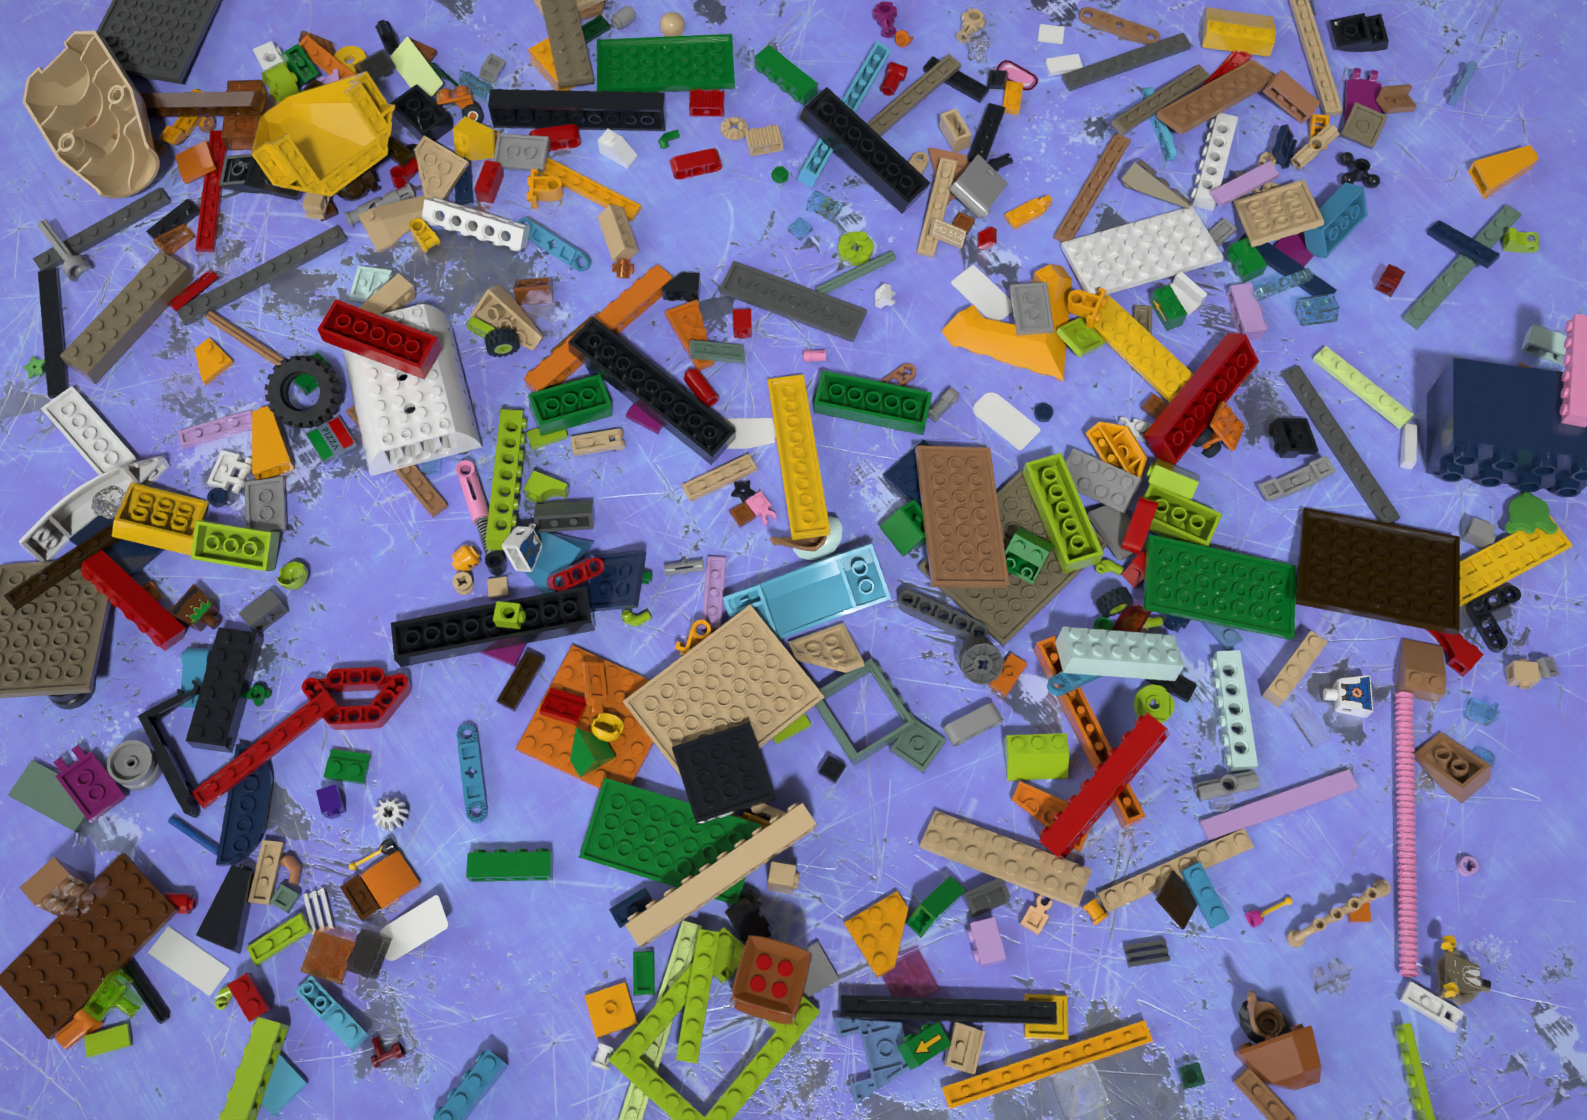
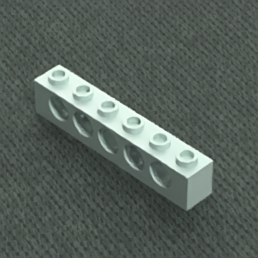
M1240 650L1216 651L1210 659L1211 670H1214L1215 675L1213 687L1217 689L1218 695L1216 696V706L1220 709L1218 721L1219 726L1223 729L1221 742L1222 746L1226 749V754L1224 755L1225 766H1228L1229 772L1253 771L1258 767L1241 652ZM1223 670L1229 671L1231 676L1225 675ZM1226 689H1231L1234 695L1228 694ZM1229 708L1235 709L1237 714H1232ZM1231 727L1238 728L1240 734L1234 733ZM1234 746L1240 747L1243 753H1238Z

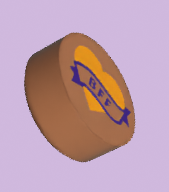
M201 116L197 121L200 131L204 133H209L210 130L216 128V122L212 116Z

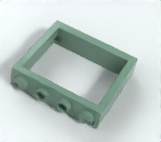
M872 659L864 662V667L849 671L821 688L819 691L825 698L815 705V708L853 766L893 743L898 737L915 729L914 721L916 720L910 710L906 711L903 706L905 703L902 697L894 693L892 682L888 678L885 679L883 677L881 666L878 663L875 664ZM871 673L904 722V725L857 753L824 703V700Z

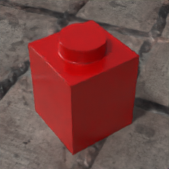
M733 309L734 338L746 339L752 337L751 309Z

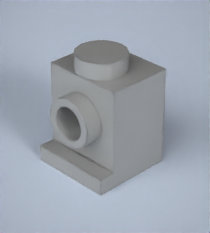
M490 53L483 63L478 77L494 85L503 71L506 61Z

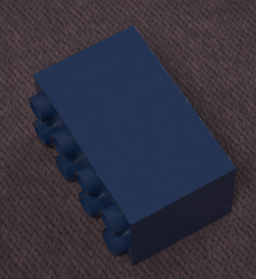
M1453 358L1427 393L1426 473L1440 475V479L1445 482H1458L1465 478L1478 480V484L1483 487H1497L1503 483L1517 485V490L1521 492H1536L1540 489L1555 490V494L1559 497L1568 498L1579 495L1587 486V426L1584 428L1561 423L1560 407L1563 404V398H1561V391L1564 387V381H1562L1563 372Z

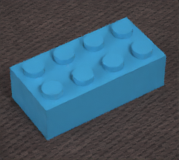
M1345 182L1319 208L1324 219V225L1304 231L1305 244L1309 252L1326 259L1368 216L1364 187Z

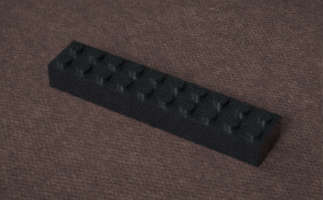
M490 89L488 108L494 128L541 129L574 124L579 127V130L666 131L667 111L665 93Z
M592 317L568 342L570 353L595 373L600 374L605 381L710 465L735 440L737 430L596 318Z
M587 586L503 601L521 604L526 612L525 622L521 623V629L496 626L493 621L496 603L391 622L394 660L400 667L595 631L590 593ZM509 613L506 618H512L515 613Z

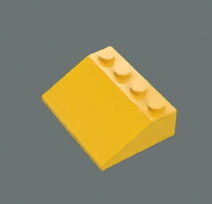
M1206 7L1202 41L1203 48L1231 52L1238 50V53L1246 51L1252 55L1270 57L1276 36L1273 16Z
M130 482L114 518L112 537L191 556L195 523L198 520H204L209 502Z

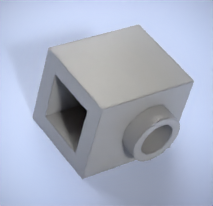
M1474 517L1468 523L1462 541L1483 550L1495 541L1497 536L1494 534L1496 526L1486 520Z

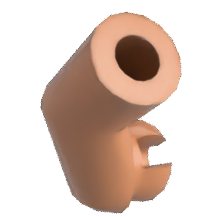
M292 855L283 856L280 864L290 871L288 883L299 884L301 864Z

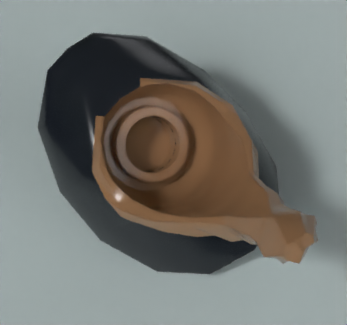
M1253 990L1247 993V999L1242 1003L1239 1012V1021L1248 1039L1258 1044L1265 1041L1264 1036L1277 1033V1036L1291 1032L1290 1027L1294 1026V1023L1284 1010L1274 1002L1256 996Z

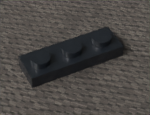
M186 199L146 232L158 245H161L198 216L200 209L189 199Z

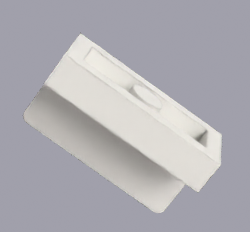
M1181 271L1176 274L1173 283L1170 285L1188 316L1197 310L1207 297V293Z

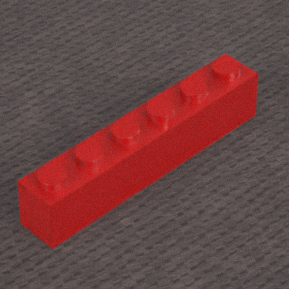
M103 550L83 561L81 568L83 578L90 581L99 593L104 594L114 607H118L128 620H132L142 633H146L157 647L166 651L183 639L186 628Z

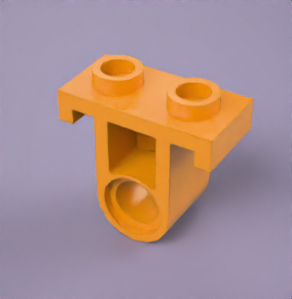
M531 169V174L527 177L530 191H527L526 196L527 202H530L532 209H539L538 201H558L562 199L564 191L560 178L556 176H539L538 169Z
M1099 287L1098 295L1082 290L1071 291L1068 295V311L1073 315L1086 318V327L1093 329L1095 322L1099 323L1102 315L1100 312L1101 308H1105L1108 301L1106 289Z
M705 620L695 621L691 627L686 647H683L681 642L677 641L675 649L680 651L679 655L683 656L711 635L713 627ZM701 625L707 627V632L704 635H699L697 632Z

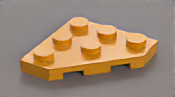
M898 891L844 922L845 928L876 978H879L896 966L908 915V907Z

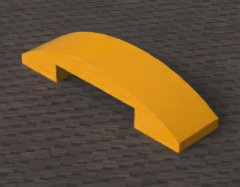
M197 89L192 90V92H203ZM201 116L178 117L172 127L166 126L158 137L159 140L173 145L179 144L192 133Z

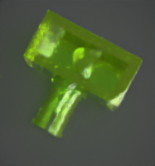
M116 968L106 976L82 1010L99 1022L109 1016L115 1008L132 1019L137 1011H139L140 1006L127 999L125 993L135 980Z

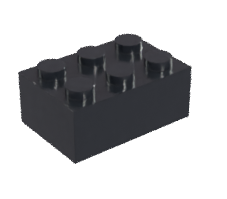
M417 84L389 103L395 105L394 117L419 141L423 136H426L435 142L453 129L450 115L437 105Z

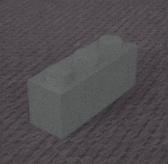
M593 501L535 504L534 522L540 528L538 533L594 529Z

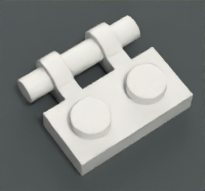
M221 450L207 484L226 491L231 484L234 485L232 492L239 494L241 488L245 486L244 482L247 474L252 470V459L246 457L244 463L240 462L241 456L239 454ZM236 469L240 470L237 478L233 477Z

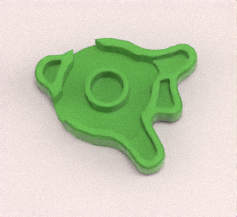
M1530 492L1520 493L1509 504L1508 516L1510 520L1505 525L1507 533L1523 531L1533 534L1535 529L1539 528L1548 534H1554L1557 531V525L1549 517L1550 510L1547 503Z

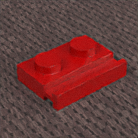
M550 687L549 693L539 711L540 715L578 726L585 712L587 702L584 697Z

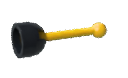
M391 837L385 839L380 845V850L356 863L351 862L349 869L354 871L357 866L381 853L391 855L397 852L398 849Z

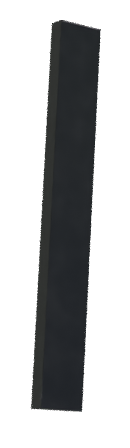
M56 268L38 271L47 393L50 399L57 397L68 389L67 366L60 357L65 351L59 273Z

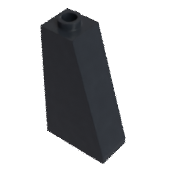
M240 864L239 867L231 865L196 933V936L238 954L242 951L251 906L248 900L254 874L251 873L252 869L243 864Z

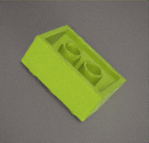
M1067 733L1006 735L1003 743L1007 781L1068 779L1069 747Z

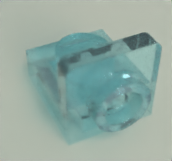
M1470 698L1463 718L1487 727L1492 722L1497 721L1500 711H1498L1499 704L1494 702L1492 705Z

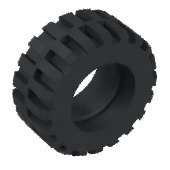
M302 355L284 359L280 365H275L272 368L274 370L273 374H269L267 377L270 380L269 385L265 384V390H268V395H265V399L270 402L268 407L270 411L275 412L274 416L278 420H282L283 423L294 427L312 428L319 427L322 423L331 420L332 415H336L338 412L336 408L342 403L340 395H343V389L339 386V384H342L340 378L336 377V371L330 368L329 364L320 359ZM303 374L314 377L320 388L318 401L312 408L307 410H300L294 407L289 398L290 384L297 376Z

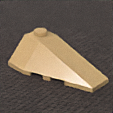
M424 195L373 207L358 215L362 227L377 253L394 246L404 233L410 232L409 223L412 219H422L424 200L426 199Z

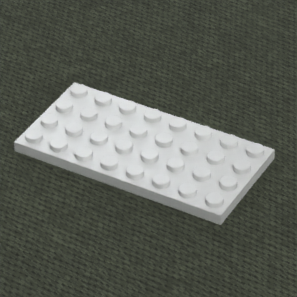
M1193 206L1061 243V249L1084 291L1098 295L1099 287L1106 289L1107 295L1178 274L1180 271L1184 273L1219 263L1223 260V255Z

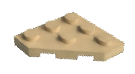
M423 136L414 151L418 162L425 198L433 196L445 200L468 167L469 162L428 137Z
M844 623L788 642L789 648L797 661L844 673L864 667V661Z

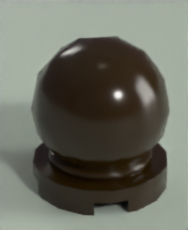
M368 169L336 194L345 201L353 202L364 197L367 190H371L374 193L379 190V187H374L373 183L376 180L370 169Z

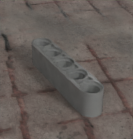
M904 590L900 593L898 608L903 613L963 640L977 637L974 634L976 631L983 633L984 636L982 637L987 639L989 630L984 623L914 591ZM909 599L912 601V603L905 604L903 600ZM927 607L930 611L923 612L920 608ZM945 615L948 619L940 620L938 616ZM962 623L965 625V628H958L956 624Z

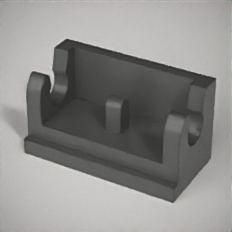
M270 589L238 614L253 632L260 634L289 611Z
M1000 878L967 891L962 896L972 918L1010 902L1009 897H1011L1004 880Z

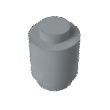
M625 5L613 14V17L610 19L611 23L617 30L624 29L636 20V12L631 6Z

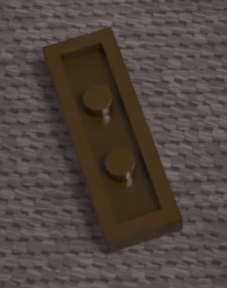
M526 651L498 697L497 703L515 712L545 660Z

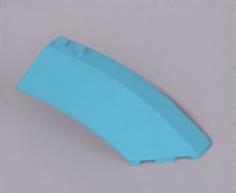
M869 542L777 575L722 598L727 612L732 618L751 605L778 640L821 623L891 599L873 542Z

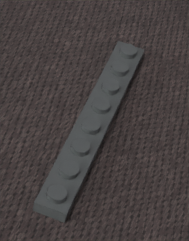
M1183 32L1065 73L1061 79L1070 92L1190 50L1191 43Z
M159 187L63 242L74 256L79 255L171 202ZM54 247L32 258L40 271L53 269L64 263V260Z

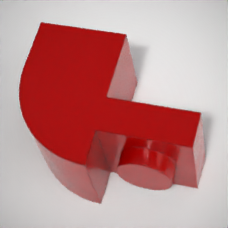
M1146 549L1121 574L1134 588H1137L1145 580Z

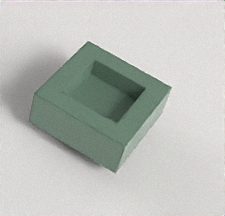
M281 884L269 903L289 914L300 898V895Z

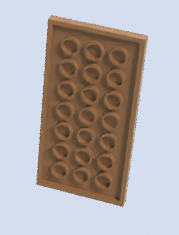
M917 446L915 452L931 587L1008 588L1009 578L990 448Z

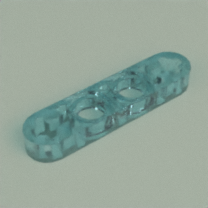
M1306 268L1262 285L1254 290L1252 294L1257 301H1261L1302 285L1311 280L1314 275L1310 268Z

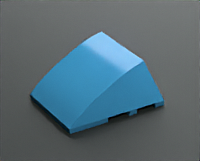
M552 532L538 533L537 536L542 543L541 552L533 571L524 573L543 594L557 592L547 586L548 576L577 563L581 557L584 558L593 546L594 541ZM560 577L555 579V585L558 587L561 584Z

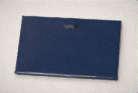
M106 509L69 538L70 542L78 546L114 522L116 514ZM122 539L104 552L132 577L165 549Z

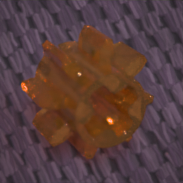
M617 258V263L613 262L612 272L616 273L617 278H629L630 274L634 273V264H630V259Z

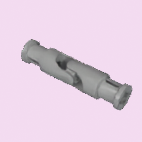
M409 183L398 190L394 189L387 192L382 198L377 197L361 204L351 212H344L350 227H353V224L360 221L358 215L369 210V206L372 203L377 207L414 198L415 194Z

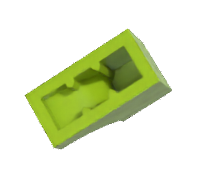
M534 470L523 489L529 501L541 504L552 497L567 498L570 493L568 484Z

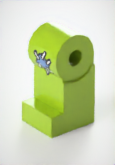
M1509 228L1502 237L1503 251L1533 253L1540 249L1539 234L1536 232H1517V228Z

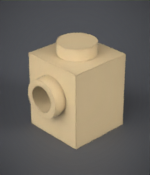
M1520 659L1518 661L1514 660L1506 666L1507 685L1530 689L1541 679L1538 662Z

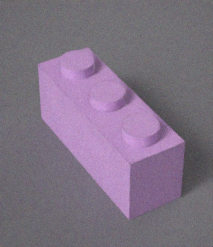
M1252 283L1232 285L1227 293V299L1237 332L1239 334H1246L1249 341L1262 339L1265 331H1267V323L1262 317V307L1258 304L1256 289L1253 288Z

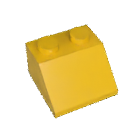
M464 116L453 127L455 154L471 161L494 158L496 147L495 131Z

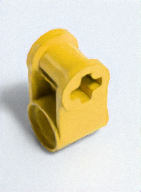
M415 218L410 221L409 227L412 236L425 254L435 245L439 246L441 244L437 235L423 219Z

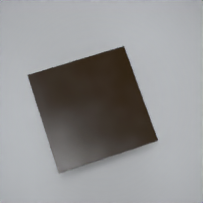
M1172 870L1155 900L1183 930L1188 924L1197 903L1188 886Z

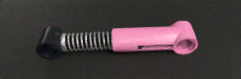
M464 460L457 464L456 473L472 522L476 525L485 553V564L490 574L500 576L506 572L507 563L500 550H487L486 532L489 509L475 466L472 462ZM471 471L469 474L463 475L464 472ZM469 485H473L474 496H472ZM495 561H500L497 566H492Z

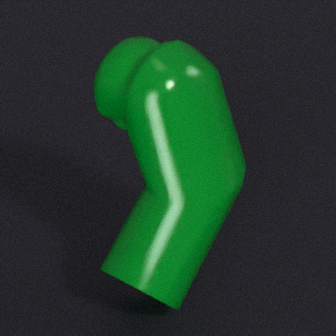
M678 129L666 132L658 140L661 149L669 148L668 141L680 138Z

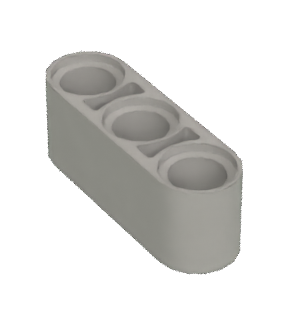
M992 702L949 723L943 730L952 746L955 747L1003 722V718Z

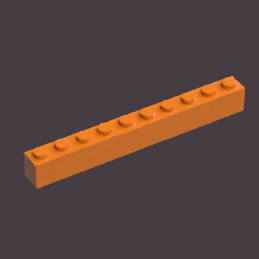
M657 264L654 268H650L641 279H637L628 290H624L615 301L610 302L601 313H597L594 318L618 335L663 297L662 287L670 282L673 277ZM575 335L570 336L561 347H557L547 359H543L534 370H530L524 377L525 385L532 393L559 386L584 364L569 352L568 342Z
M1055 636L1037 642L1034 648V653L1048 681L1050 677L1063 671L1055 643ZM1053 683L1054 687L1062 688L1059 684ZM1081 687L1065 695L1056 697L1094 771L1101 762L1104 764L1109 758L1107 755L1112 748ZM1128 784L1111 804L1122 829L1138 824L1145 818V814L1130 784Z

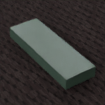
M690 340L689 342L690 359L741 364L745 361L744 345Z

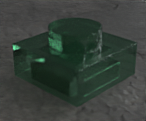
M1199 1062L1176 1068L1183 1090L1206 1084Z

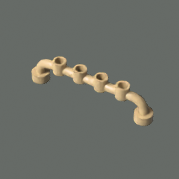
M1382 879L1374 882L1372 887L1363 891L1359 897L1347 900L1345 905L1330 910L1323 918H1316L1301 931L1292 930L1286 936L1287 944L1292 948L1302 946L1306 937L1323 931L1327 925L1340 921L1349 912L1357 911L1364 903L1372 902L1378 897L1383 898L1387 896L1391 891L1390 884Z

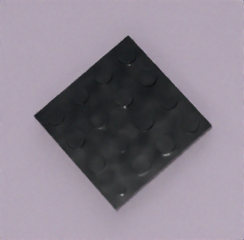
M750 722L672 747L696 825L776 800Z

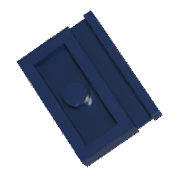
M1288 124L1281 125L1275 146L1272 149L1273 156L1279 164H1282V169L1289 168L1290 159L1293 156L1297 140L1293 139L1294 135Z

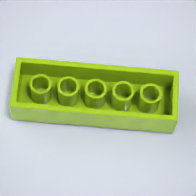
M1062 453L1025 463L1022 472L1049 540L1051 544L1055 545L1053 550L1063 574L1100 563L1103 551Z

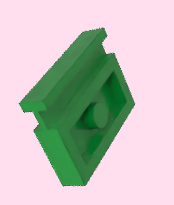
M330 749V756L327 760L323 777L328 780L365 785L369 762L372 756L365 753Z

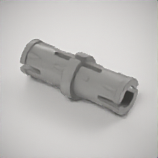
M703 559L693 561L681 560L678 563L664 564L665 575H687V573L704 571ZM693 566L690 568L676 569L679 567Z

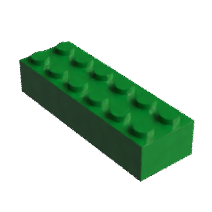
M822 370L814 402V413L924 435L932 392Z

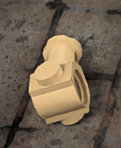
M969 8L968 11H964L961 21H963L962 29L956 34L959 42L963 44L969 43L972 34L979 33L980 29H984L987 20L984 19L985 14L979 9Z

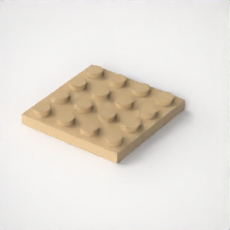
M1304 179L1234 201V207L1251 247L1260 246L1267 242L1279 240L1324 225V219Z

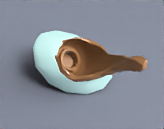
M829 516L831 535L792 540L791 536H772L769 540L774 546L783 545L784 547L793 548V551L799 558L806 560L823 559L833 553L841 542L842 525L838 518Z

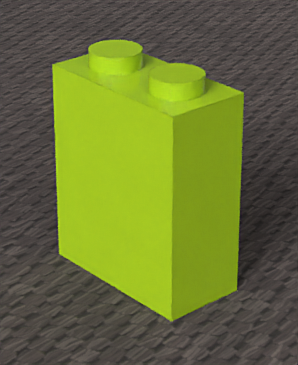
M1157 459L1156 463H1151L1146 475L1149 476V483L1191 500L1200 481V475Z

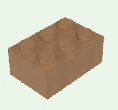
M53 857L19 888L35 906L59 916L91 883L79 870Z

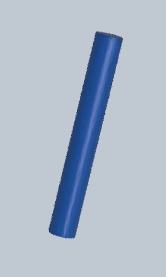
M171 816L169 818V824L213 854H218L219 847L176 817Z

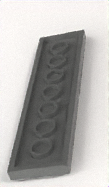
M736 261L731 265L719 289L720 294L850 342H854L867 314V309Z

